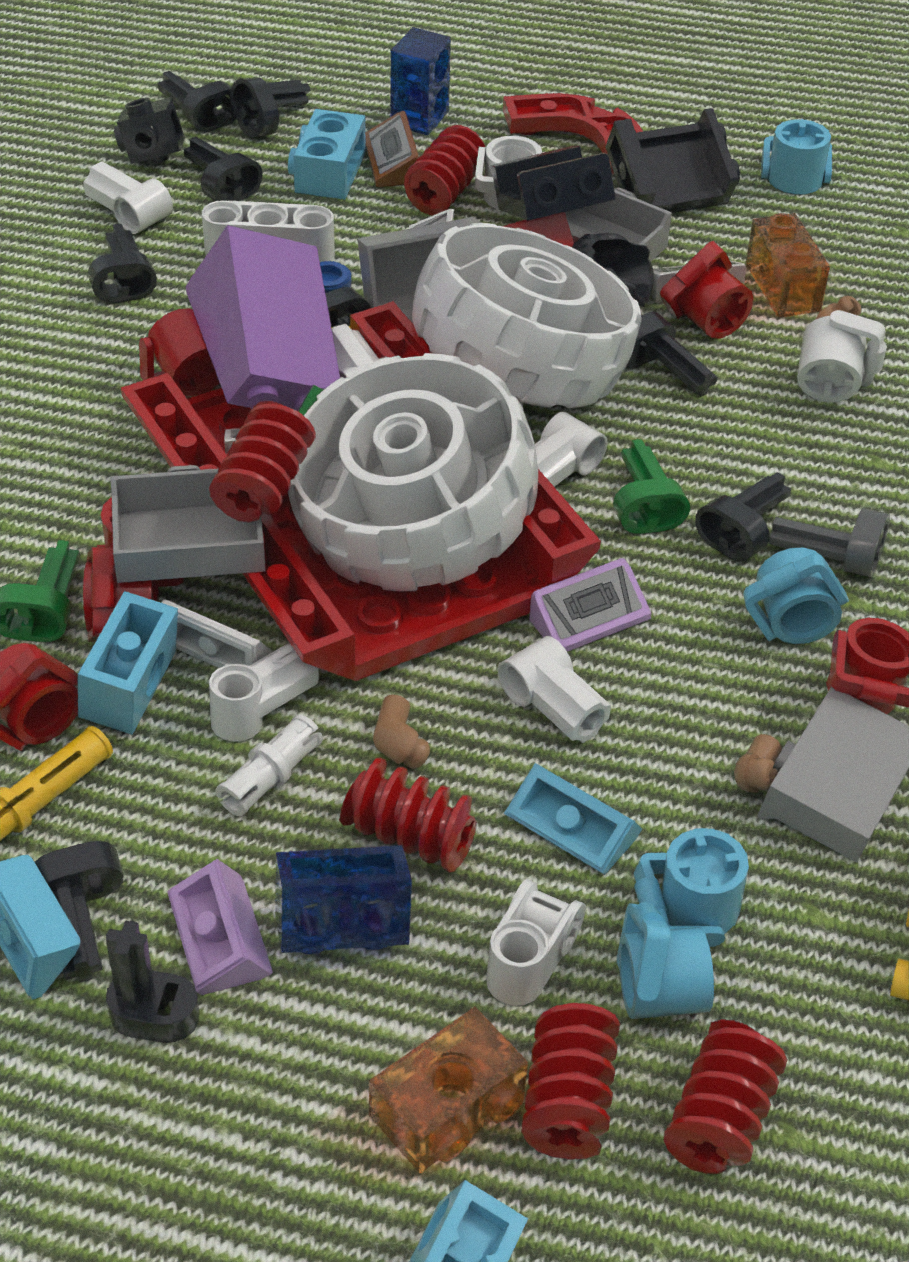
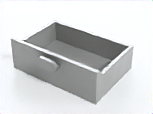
M619 187L614 189L615 200L565 212L574 243L584 234L616 233L625 237L629 242L647 246L650 250V261L668 246L672 213L639 200L634 193Z
M475 217L357 238L364 299L370 304L371 308L394 301L413 323V300L418 278L439 237L455 226L460 228L470 226L471 223L482 222Z
M186 465L171 467L167 472L110 476L113 556L117 583L265 571V556L261 517L259 520L251 523L238 522L227 516L215 505L210 497L209 486L214 476L218 474V469L200 470L198 466Z
M831 686L798 742L795 744L788 740L777 757L773 767L778 770L780 768V771L770 785L757 817L762 820L777 819L847 858L858 862L909 770V726L846 693L836 691Z

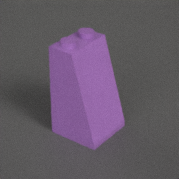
M227 225L186 284L188 299L228 404L249 407L251 409L260 401H274L298 411L312 385H316L323 390L340 378L317 246Z

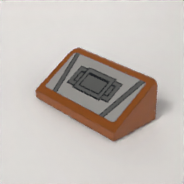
M401 111L365 132L366 152L376 187L404 185L405 174L419 157L406 112Z

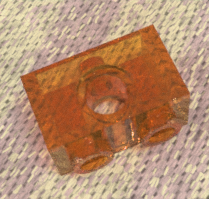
M778 213L770 217L753 219L746 266L777 317L820 312L822 310L830 265L796 213Z
M473 1007L369 1080V1116L421 1174L438 1160L445 1163L456 1158L468 1146L472 1135L491 1121L496 1124L504 1122L520 1108L525 1098L528 1061L476 1007ZM446 1090H457L465 1095L450 1098L440 1093Z

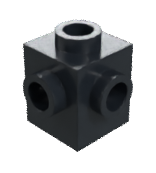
M172 97L151 102L150 98H140L125 105L126 109L122 110L117 126L114 127V134L120 151H127L131 164L144 161L145 165L158 164L167 160L169 154L181 151L185 136Z

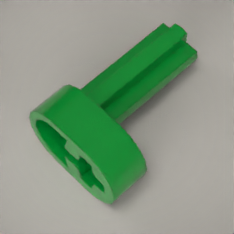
M642 439L632 440L631 448L622 449L621 457L634 482L626 484L615 494L613 500L614 511L624 529L633 534L674 529L681 525L688 517L690 502L679 483L666 477L650 446H645Z
M58 540L56 548H48L36 585L12 583L0 587V634L2 636L16 640L52 642L60 639L65 633L72 609L67 596L80 557L79 550L69 549V541Z

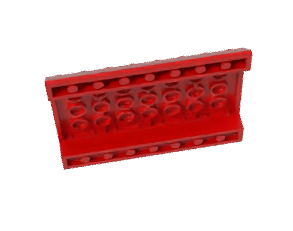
M394 301L350 315V329L360 332L379 359L400 356L401 358L423 356L425 353H431L427 342L423 337H418L414 324ZM169 373L121 387L122 397L170 467L195 465L200 470L219 469L224 458L227 457L224 444L225 430L241 429L250 410H252L249 407L228 404L222 388L187 399ZM538 469V490L534 509L530 515L525 516L522 522V532L498 558H490L478 566L476 573L444 586L437 583L417 587L416 591L382 590L381 586L359 581V584L331 570L323 554H316L308 543L296 520L287 493L282 497L283 502L276 513L270 515L262 514L261 516L265 571L243 573V575L303 663L358 681L529 614L532 593L577 575L598 552L601 540Z

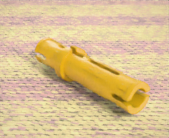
M88 726L79 736L43 761L11 788H0V841L12 831L21 833L32 824L31 817L69 789L76 781L103 760L111 757L113 754L112 745L102 731L94 726Z

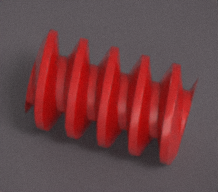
M462 125L447 127L441 131L439 136L417 158L416 162L409 167L404 177V188L411 203L421 212L433 216L448 210L450 205L456 201L458 195L462 194L465 187L471 183L476 173L479 147H485L483 140L476 132Z
M260 401L254 405L244 425L235 438L236 441L232 443L227 457L224 458L219 467L218 474L214 476L209 486L210 497L215 505L227 516L238 522L251 523L259 520L262 514L270 515L276 513L283 502L282 497L287 494L291 487L290 480L295 478L299 471V464L304 461L308 454L307 448L311 447L316 438L315 428L311 422L300 412L274 401Z
M381 757L376 758L368 770L361 772L350 786L341 807L340 823L343 826L354 823L355 828L363 835H372L376 832V837L384 844H393L397 841L399 849L406 854H414L419 850V856L426 863H436L441 859L443 869L449 873L454 872L468 855L476 832L477 822L470 815L472 797L467 794L462 795L456 805L450 807L448 806L451 793L450 787L446 785L440 786L433 797L429 798L427 797L429 779L427 777H418L410 789L406 788L407 769L402 766L398 767L390 778L386 779V760Z
M568 1003L557 1005L544 1011L536 1020L534 1034L536 1041L533 1043L531 1056L533 1064L530 1066L528 1077L530 1088L526 1091L525 1109L527 1112L523 1115L521 1133L526 1142L540 1153L569 1160L587 1159L600 1153L602 1145L597 1137L609 1131L610 1116L606 1109L611 1107L613 1092L609 1085L614 1082L615 1068L611 1062L617 1056L618 1045L614 1039L619 1035L620 1021L616 1015L605 1008L585 1003Z
M726 1019L710 1023L708 1035L703 1039L700 1056L693 1063L691 1077L685 1082L681 1096L682 1099L675 1106L672 1117L673 1121L667 1126L663 1139L667 1150L677 1161L693 1171L705 1174H720L727 1169V1165L742 1166L750 1162L754 1150L751 1143L760 1137L762 1130L760 1120L767 1117L771 1106L769 1098L776 1094L779 1085L777 1076L784 1073L788 1061L784 1051L774 1041L761 1035L744 1023Z

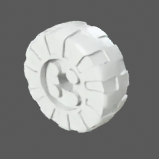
M471 223L470 226L460 228L455 226L439 237L418 278L412 311V320L418 337L424 338L432 354L457 356L461 362L473 366L480 364L501 378L506 383L511 396H515L520 402L549 408L554 405H563L567 408L584 407L608 395L630 360L642 320L637 300L632 298L628 287L611 271H607L589 256L568 245L548 239L541 234L490 223Z
M425 353L423 356L401 358L400 356L382 359L367 364L365 369L345 379L341 377L330 384L316 396L317 401L304 415L315 428L316 438L311 447L307 448L308 454L304 461L299 464L297 475L293 480H290L291 487L288 490L292 510L299 527L316 554L322 553L331 570L352 582L359 584V581L381 586L382 590L416 591L417 587L437 583L444 586L476 573L478 566L490 558H498L522 532V522L525 516L530 515L534 509L538 490V464L533 436L525 413L518 399L515 396H511L506 383L495 373L480 364L473 366L461 362L457 356Z

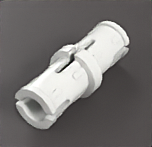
M299 714L268 743H258L250 750L248 754L249 760L225 782L217 786L216 795L218 798H223L227 793L230 794L220 803L230 813L240 817L247 813L249 808L275 784L281 787L292 776L291 769L322 743L323 736L321 733L317 732L311 738L308 737L318 729V726L310 718Z

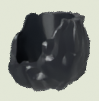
M616 233L584 234L573 244L572 248L589 256L594 262L616 275L628 287L629 293L633 299L637 300L639 307H645V303L649 302L654 283V271L649 260L650 250L647 246L629 242L625 237Z

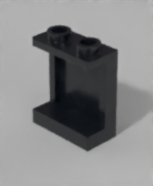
M713 108L704 109L699 121L695 124L637 133L631 119L614 121L605 148L619 188L634 193L639 200L671 213L728 204L736 185L740 181L739 165L735 159L731 158L726 145L725 128L722 123H718Z
M577 145L490 165L499 210L527 221L616 199L609 156L605 153L582 157L581 147Z

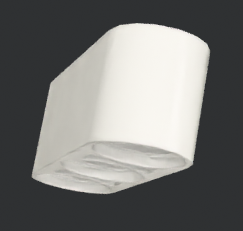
M215 201L206 205L202 210L206 255L226 226L230 225L317 246L320 262L332 261L335 256L334 216L330 209L326 207L305 204Z

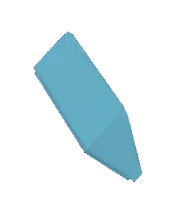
M536 763L504 812L509 818L604 875L633 844L642 831V828L634 820Z
M21 855L0 861V947L27 995L31 996L33 1000L43 996L80 947V937L33 859L29 855Z

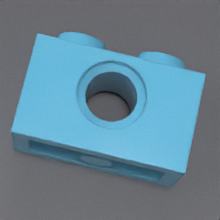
M126 591L123 592L78 673L79 718L133 735L176 652L178 608Z

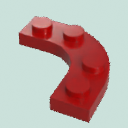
M563 93L503 96V113L510 134L531 135L540 131L572 132L594 141L602 153L608 155L605 146L614 121L631 119L636 133L643 132L640 125L626 112L619 108L610 112L596 107L594 98ZM610 162L611 173L614 174V171H613V168H612V165H611V162Z

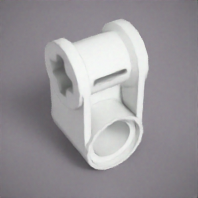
M528 879L524 880L516 891L508 911L493 931L490 939L486 980L488 990L492 996L500 1002L512 1006L526 1005L534 1001L541 994L562 956L564 957L569 952L575 942L584 920L586 905L577 900L571 904L563 902L538 891L537 883Z

